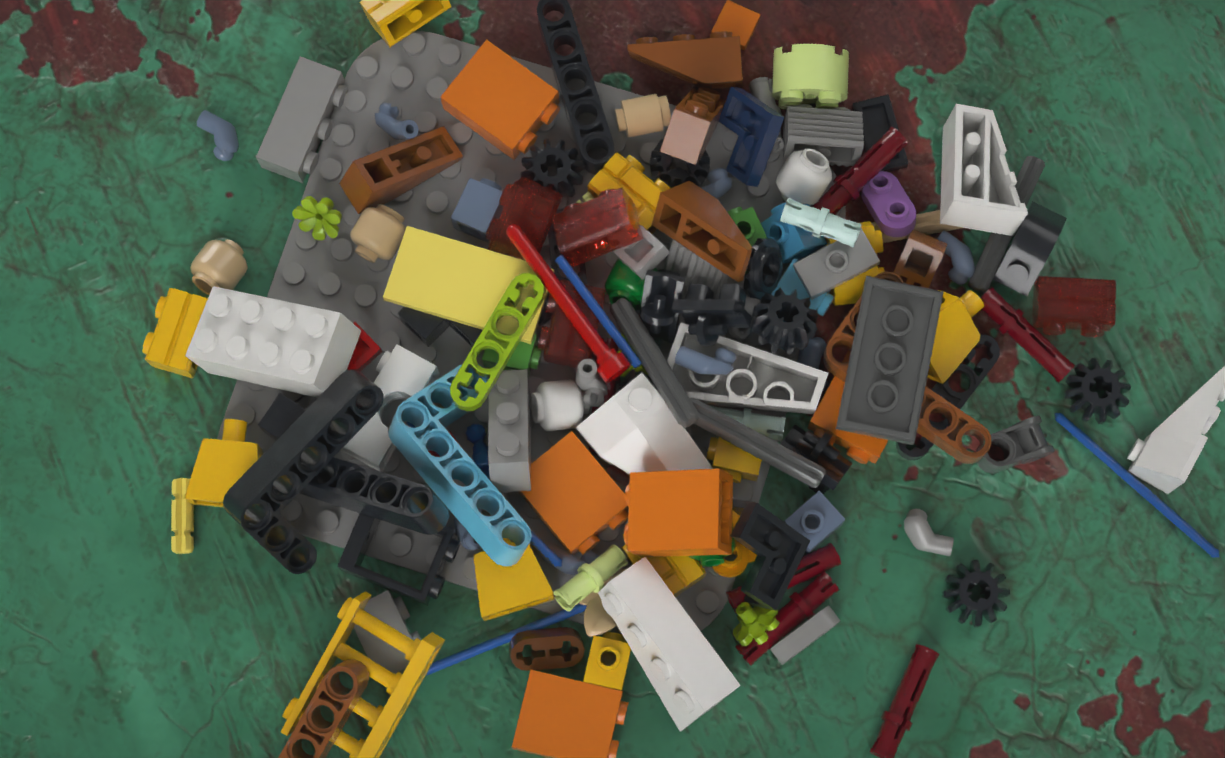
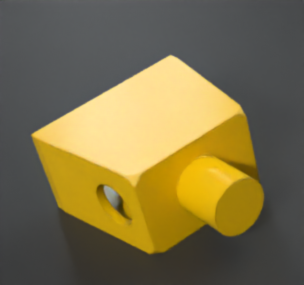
M968 290L959 298L943 291L927 376L941 384L951 376L980 340V334L972 317L984 307V304L975 292Z
M224 419L222 440L208 438L202 440L185 497L192 505L223 507V500L227 491L263 455V450L257 443L245 442L248 422L238 419Z
M503 538L508 545L516 546L510 539ZM528 545L517 564L512 566L496 564L485 551L473 555L479 607L484 621L555 600L552 588L530 545Z

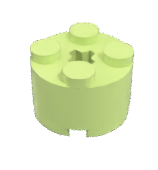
M824 44L792 45V52L783 54L782 47L776 48L773 58L772 97L779 100L778 106L781 109H787V106H797L805 103L816 104V108L822 109L838 107L839 102L845 101L848 98L849 52L843 49L841 55L835 54V46Z

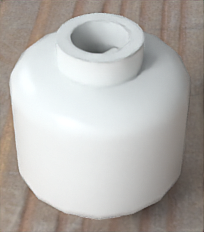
M808 148L793 151L776 177V184L782 198L786 202L790 198L801 204L814 205L817 203L832 180L829 161L823 154L814 149Z
M571 379L541 383L537 391L532 393L530 397L533 421L539 423L545 431L575 429L582 422L583 415L589 413L590 406L585 404L583 400L585 392L581 391L576 382Z

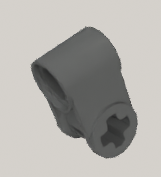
M1040 415L1025 419L1009 428L991 434V445H996L1002 449L1004 461H994L987 452L976 462L980 469L991 474L999 473L1020 464L1031 463L1055 452L1053 446L1047 444L1039 425L1042 422ZM980 445L976 449V452L980 451Z

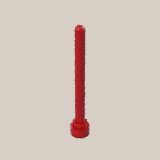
M517 224L509 225L506 230L507 236L536 276L541 279L547 291L597 357L595 362L598 365L597 372L605 383L618 378L630 368V362L622 352L617 353L614 348L610 349L520 226Z

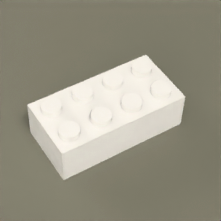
M213 286L185 356L210 374L318 398L347 370L361 330L340 312Z

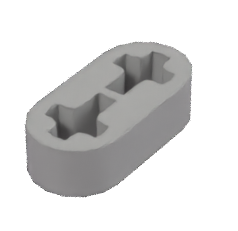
M828 605L783 638L770 650L781 665H783L835 627L841 620Z

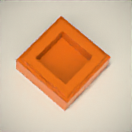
M727 0L711 33L727 31L732 32V37L740 36L741 49L745 51L760 21L761 14Z

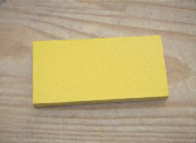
M407 226L383 299L384 301L483 330L511 281L522 273L536 274L524 260ZM529 284L527 288L519 287L518 290L521 297L517 306L515 307L511 302L507 306L518 309L526 316L528 312L522 311V304L528 296L536 297L533 290L534 285ZM545 286L543 303L522 337L521 342L532 344L548 294ZM503 316L496 324L498 332L503 335H511L519 327L517 319L512 316Z

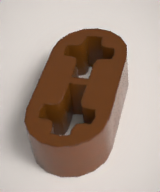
M570 627L522 631L514 635L509 644L512 663L516 668L524 671L575 666L581 661L585 651L581 635L577 630ZM564 641H570L571 643L569 653H562L561 648ZM524 645H531V656L523 657Z

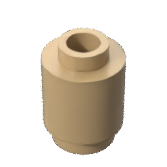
M657 94L622 100L621 108L615 109V117L619 132L626 131L627 137L630 138L663 131V127L669 126L671 112L666 96L657 97Z

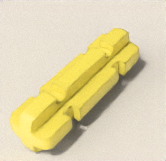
M177 478L172 481V495L175 496V500H172L171 531L175 532V536L171 537V550L176 554H189L194 550V537L191 536V532H194V505L185 499L190 481L189 478Z

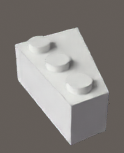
M956 104L943 126L940 224L1014 236L1026 218L1028 211L1025 203L1020 202L1015 187L1017 179L1015 173L1009 170L1005 158L1007 150L993 110Z

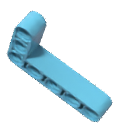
M461 364L398 406L388 429L389 438L487 555L498 565L512 566L517 564L530 544L532 538L531 529L445 429V427L469 412L459 409L454 404L450 394L452 381L461 368ZM470 368L468 373H472L474 379L469 386L473 389L461 386L459 388L462 394L461 400L466 401L468 397L476 398L478 394L475 392V384L478 379L481 378L486 383L489 378L479 376ZM433 403H439L442 406H444V408H439L435 406ZM403 422H410L416 428L408 427ZM428 450L437 452L441 457L432 456ZM457 479L463 482L465 486H459L453 480ZM478 509L486 510L491 516L481 514ZM503 538L512 540L516 546L508 545Z

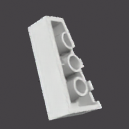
M680 323L667 362L689 398H695L706 405L745 407L804 414L815 413L828 376L827 372L720 335L714 346H702L698 342L696 335L689 334V325ZM682 346L714 358L716 350L722 347L734 352L736 360L732 364L734 369L727 375L699 374L676 364L675 357Z
M646 557L614 577L598 592L604 609L612 616L680 732L741 686Z

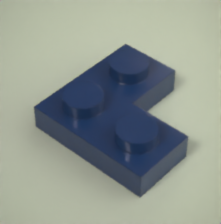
M732 86L718 120L739 135L726 171L745 185L758 187L776 138L779 135L784 116L744 89Z

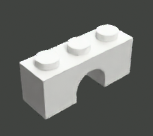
M396 344L392 353L386 351L383 354L376 368L379 375L374 384L381 388L384 396L381 408L341 449L380 472H383L396 450V446L389 438V428L382 423L384 408L393 400H407L436 381L440 374L436 365Z

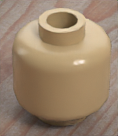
M378 204L376 208H365L350 233L352 241L358 246L355 253L372 263H375L377 258L382 260L392 259L400 247L406 227L402 224L405 220L404 217L382 204Z
M232 240L208 241L190 266L193 275L192 281L195 286L207 295H210L213 286L233 290L248 269L247 262L243 257V249Z

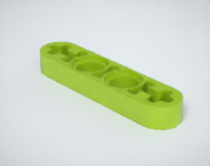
M522 273L511 281L453 379L450 394L454 404L459 409L474 411L482 406L541 307L545 297L544 285L536 275ZM531 284L534 285L533 290L536 297L528 296L522 304V311L528 313L524 316L518 309L507 306V304L511 302L516 307L521 297L518 288H527ZM503 316H512L517 319L519 327L515 333L503 335L496 328L498 320ZM484 349H493L498 353L499 361L496 366L485 369L477 363L478 354ZM470 368L479 376L489 378L486 383L481 378L478 379L475 384V392L478 394L476 398L468 397L466 401L461 400L462 394L459 388L461 386L467 388L474 379L473 374L468 373Z

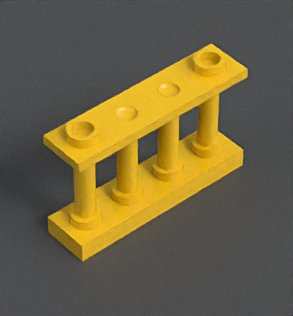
M364 591L354 599L349 597L337 615V618L342 621L299 699L294 697L286 707L282 717L287 721L281 733L288 736L294 731L325 674L332 668L337 658L342 661L356 659L366 666L370 678L387 687L386 692L391 696L385 707L382 705L376 707L360 697L353 712L369 721L367 725L372 728L366 740L363 738L357 740L341 730L334 745L349 753V758H380L444 644L445 639L431 632L422 640L418 638L412 640L364 611L372 596L371 594ZM356 624L406 654L405 659L410 662L403 674L399 671L396 674L345 644Z

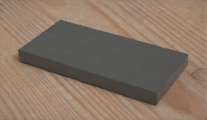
M866 276L835 429L910 445L915 443L943 291Z

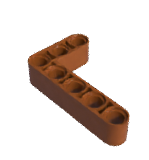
M882 272L875 276V278L904 283L902 278L893 272ZM862 295L830 338L823 354V362L826 369L843 382H845L849 361L846 363L836 361L832 355V350L836 347H845L851 352L856 328L854 319L858 317ZM925 386L917 433L964 464L978 462L990 449L991 435L989 431L975 419ZM932 413L943 414L947 418L948 428L944 430L934 428L930 424L929 415ZM965 435L975 436L980 442V451H967L963 447L962 437Z
M356 659L344 660L325 674L278 758L327 757L367 687L369 672L361 661ZM341 671L348 673L352 677V689L346 688L341 684L339 677ZM321 705H325L333 711V722L326 721L322 717ZM302 739L309 740L315 748L314 755H309L303 750Z

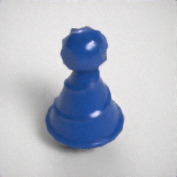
M472 424L467 427L465 433L467 440L474 444L472 460L490 480L488 446L484 442L486 436L485 428L480 424Z

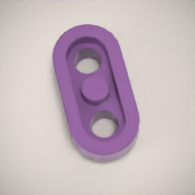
M880 171L861 190L862 200L884 234L890 237L906 236L915 228L916 209L898 179L889 172ZM894 212H901L902 214L896 215V214H893V213H894Z

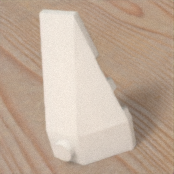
M1225 366L1149 434L1144 441L1139 438L1136 440L1127 456V459L1132 461L1128 472L1167 494L1186 481L1208 439L1204 435L1217 420L1221 411L1216 405L1219 401L1223 402L1225 399Z
M643 373L633 379L576 427L601 459L611 465H615L629 475L631 472L713 469L689 433L682 425L678 424L662 396Z

